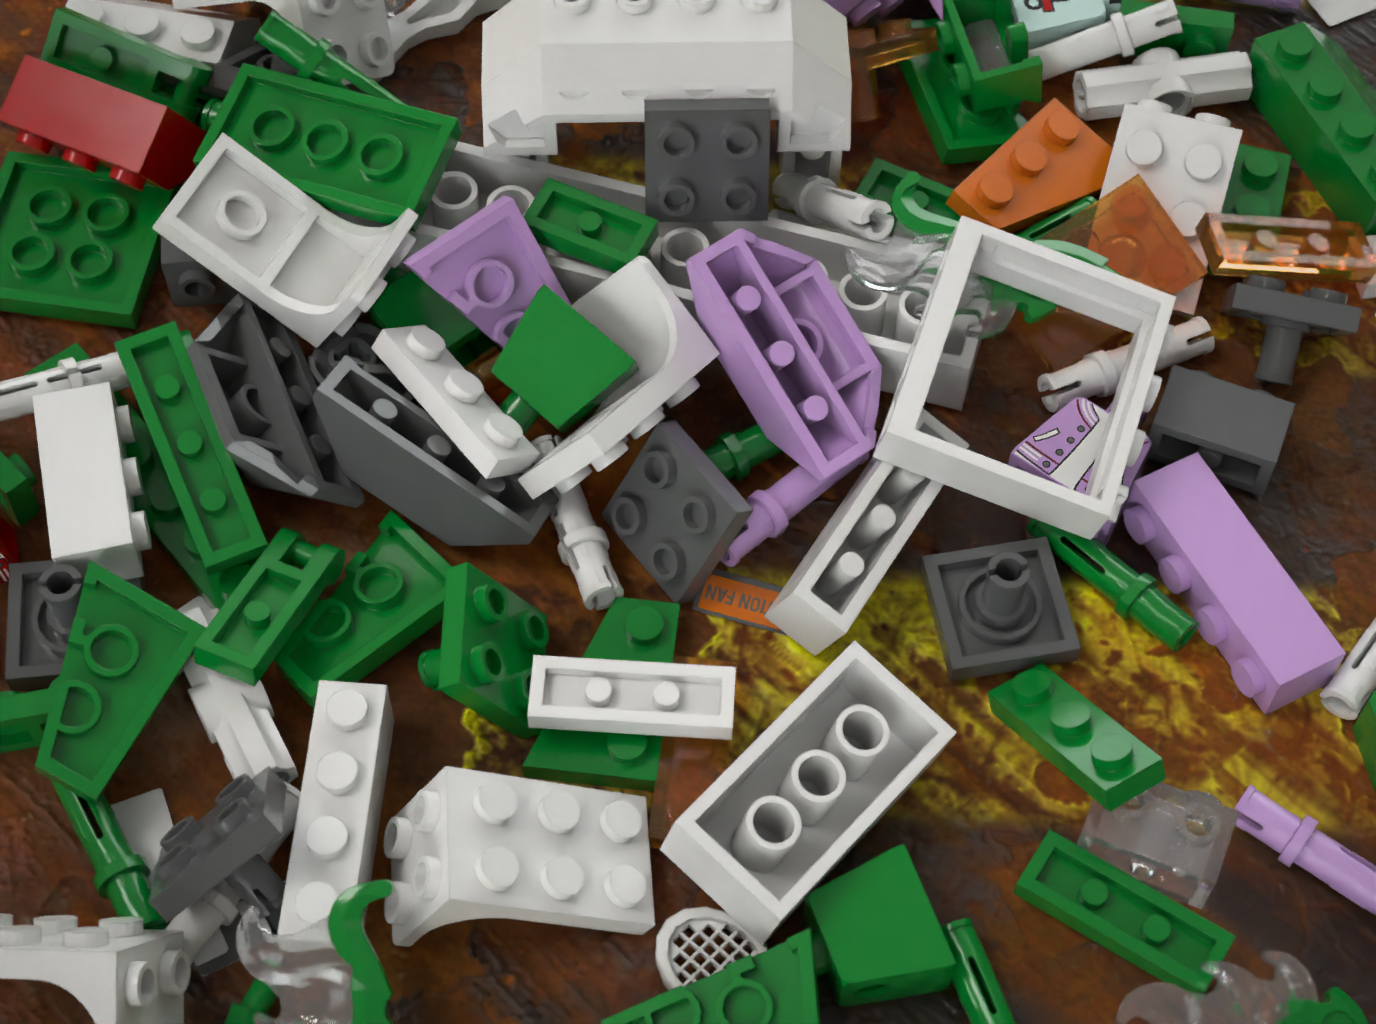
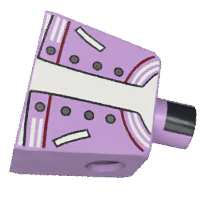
M1084 397L1073 398L1010 453L1008 465L1085 494L1112 403L1104 410ZM1142 411L1137 429L1146 420V412ZM1145 435L1141 452L1135 464L1131 468L1126 466L1120 484L1129 487V493L1133 481L1141 477L1152 446V441L1147 435ZM1127 499L1120 507L1116 523L1107 521L1094 536L1104 546L1108 543L1124 511Z

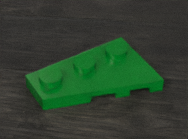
M940 18L893 22L888 40L942 165L985 161L1027 123V120L1019 113L1021 102L975 113L969 96L957 97L951 77V64L956 62L953 54L942 56L936 39L935 22L942 21ZM972 49L979 70L983 72L986 63Z
M392 510L389 511L378 525L381 534L365 553L358 551L344 569L347 576L329 599L319 600L273 660L278 673L313 709L315 708L319 680L357 683L443 620L446 569L452 566Z
M89 560L58 684L54 691L36 759L35 771L96 806L193 656V645L206 627Z
M615 597L582 658L674 663L680 620V603ZM542 729L522 765L523 777L656 792L664 736Z
M810 928L786 938L787 941L755 956L748 955L726 965L725 969L685 987L680 985L601 1020V1024H821L813 932Z

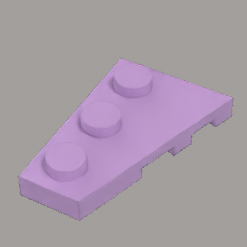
M503 195L402 261L406 267L502 350L543 284L572 306L515 200L506 195Z

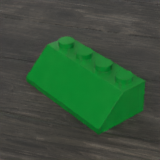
M1305 22L1254 38L1249 54V60L1252 65L1251 77L1253 85L1249 98L1351 238L1376 235V92L1337 42Z

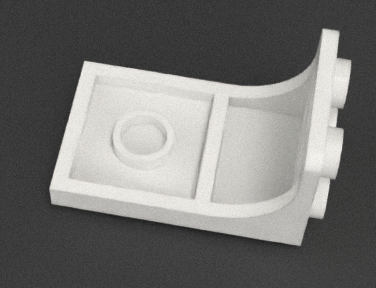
M172 0L174 10L247 1L262 2L272 7L282 17L318 42L321 37L332 43L329 48L331 51L366 76L376 79L390 76L394 72L395 62L384 0ZM344 78L341 80L343 85L352 84Z
M1140 99L1137 105L1125 102L1086 248L1108 258L1107 265L1123 277L1175 296L1176 300L1172 313L1192 318L1243 130L1230 127L1231 121L1229 119L1211 113H1197L1194 119L1172 114L1173 108L1170 105L1156 100Z
M222 132L155 222L152 229L317 348L333 331L341 337L344 336L362 311L366 313L375 303L387 285V282L383 280L391 267L395 269L414 245L416 238L408 233L419 215L410 208H407L395 222L383 227H366L346 221L325 209Z
M645 256L634 258L571 306L636 361L639 370L602 401L598 410L586 422L517 479L533 500L554 486L561 494L566 493L592 472L588 466L590 463L599 472L618 459L629 449L625 444L629 440L626 435L630 433L635 440L658 424L665 417L662 412L664 408L661 405L666 402L669 408H672L698 389L700 384L694 376L720 354L653 263Z
M445 766L387 824L384 835V852L387 858H391V881L395 885V891L392 895L385 898L384 914L386 921L392 924V941L394 945L410 947L424 934L440 926L483 918L517 919L643 935L655 926L646 797Z
M0 913V978L43 980L56 984L69 991L84 1005L95 1024H184V992L189 984L191 973L190 959L184 951V930L143 929V918L140 917L104 918L99 920V927H78V917L72 915L41 916L33 918V925H13L12 914Z

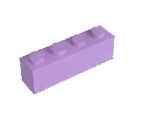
M1198 452L1133 481L1123 511L1124 523L1128 533L1136 543L1144 544L1158 563L1159 573L1164 584L1172 593L1179 594L1194 614V619L1199 623L1198 631L1208 644L1216 645L1230 665L1233 680L1242 694L1248 698H1253L1264 715H1267L1329 684L1346 652Z

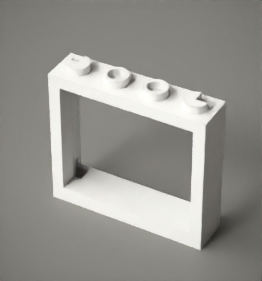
M962 215L944 250L873 457L1091 540L1107 521L1116 523L1120 507L1128 497L1129 487L1120 483L1125 467L1131 468L1135 464L1145 440L1146 432L1137 429L1142 411L1146 413L1150 411L1160 390L1162 377L1153 373L1158 358L1164 359L1167 356L1176 336V333L1173 332L1175 326L1168 324L1176 297ZM969 271L1134 333L1085 494L915 430Z

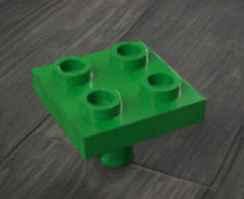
M469 562L447 568L441 648L423 651L419 656L418 671L422 682L427 688L432 687V691H442L519 739L539 735L542 731L541 728H528L527 713L533 655L546 656V645L549 640L547 615Z

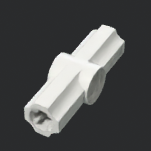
M1158 47L1140 54L1130 65L1075 71L1072 84L1074 107L1079 119L1089 121L1122 116L1125 102L1137 105L1140 99H1151L1170 105L1173 108L1172 114L1186 116L1193 107L1249 100L1253 89L1252 65L1246 52L1233 51L1180 58L1174 49Z
M197 607L183 614L207 628L219 610L218 608L203 609ZM193 654L183 670L191 686L188 689V693L211 743H218L233 780L242 774H248L252 779L266 767L270 766L282 781L290 784L291 781L298 777V773L272 720V717L275 715L261 681L259 680L254 687L196 664Z

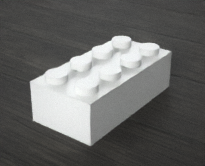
M854 640L674 822L660 850L751 936L763 945L802 904L806 896L816 889L929 768L957 732Z

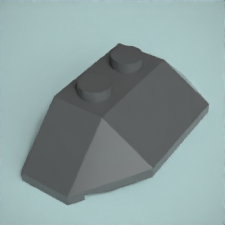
M238 293L187 348L225 449L250 485L349 507H359L365 501L359 485L343 475L312 399L318 387L294 331L246 296Z
M345 355L312 396L343 475L449 546L530 544L559 501L552 489H549L533 500L517 480L525 472L485 479L385 365L363 364L361 359Z

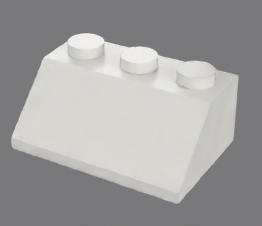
M68 0L65 6L180 56L196 59L211 66L213 72L207 87L201 86L200 93L225 99L228 92L212 86L215 64L253 46L255 43L254 37L261 27L259 18L195 8L174 10L173 5L143 0ZM165 73L162 83L165 82L177 86L179 79Z

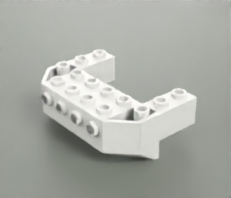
M511 0L483 21L481 92L484 156L516 155L550 164V155H558V123L644 122V100L769 98L770 120H775L780 174L791 171L806 178H811L815 175L822 176L833 181L837 188H839L842 152L850 151L852 80L847 19L823 0Z

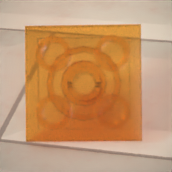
M909 18L877 23V30L868 28L867 21L858 27H854L851 22L847 23L852 80L851 123L872 121L883 117L876 68L937 51L936 27L912 28V22Z

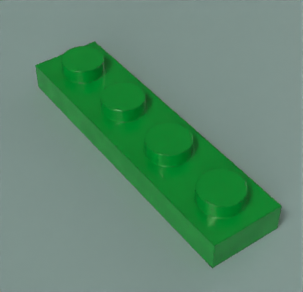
M172 321L114 342L117 354L207 575L215 574L260 556L268 546V543L233 459L225 449L176 322Z

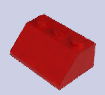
M26 54L0 111V121L19 131L15 139L17 143L49 156L52 147L63 150L62 160L94 174L100 164L111 169L109 178L141 192L146 182L170 191L190 177L196 169L193 159L207 133L165 105Z

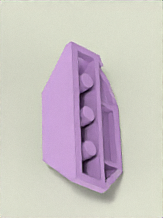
M739 228L685 261L699 326L720 352L717 356L718 360L766 438L820 481L831 476L875 447L877 431L874 429L879 408L882 365L817 259L779 243L758 238L756 234Z

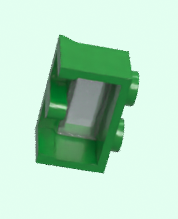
M942 0L943 21L935 22V34L942 56L953 54L956 62L951 64V77L957 97L969 96L975 113L1021 101L1041 102L1043 64L1040 56L1028 58L1029 40L1024 22L1013 24L1011 19L1012 0Z

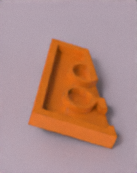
M1054 97L959 184L945 203L960 217L963 215L1005 232L1013 233L1047 218L1050 213L1073 205L1087 196L1095 198L1096 195L1101 194L1113 148Z

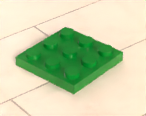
M8 151L0 170V311L136 329L161 254V235L152 227L181 189L182 184L180 183L170 191L146 182L141 192L109 178L111 169L100 164L94 174L62 160L60 157Z

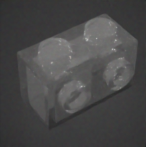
M1160 782L1110 812L1093 798L1077 845L1158 892L1203 909L1217 882L1239 811L1224 806L1218 798L1209 793L1198 790L1184 791Z

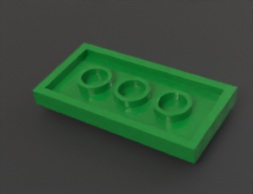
M243 63L193 162L197 167L223 132L321 206L387 225L395 222L407 208H410L419 215L409 230L416 232L463 130L458 118Z

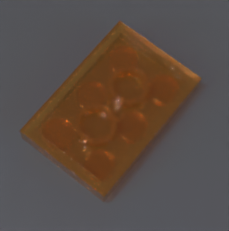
M1139 173L1038 239L1066 241L1085 247L1108 258L1107 265L1123 277L1173 296H1177L1191 287L1208 273L1205 266ZM1060 305L1051 315L1032 324L1023 320V312L1009 311L1051 373L1073 365L1082 359L1085 354L1091 353L1124 331Z

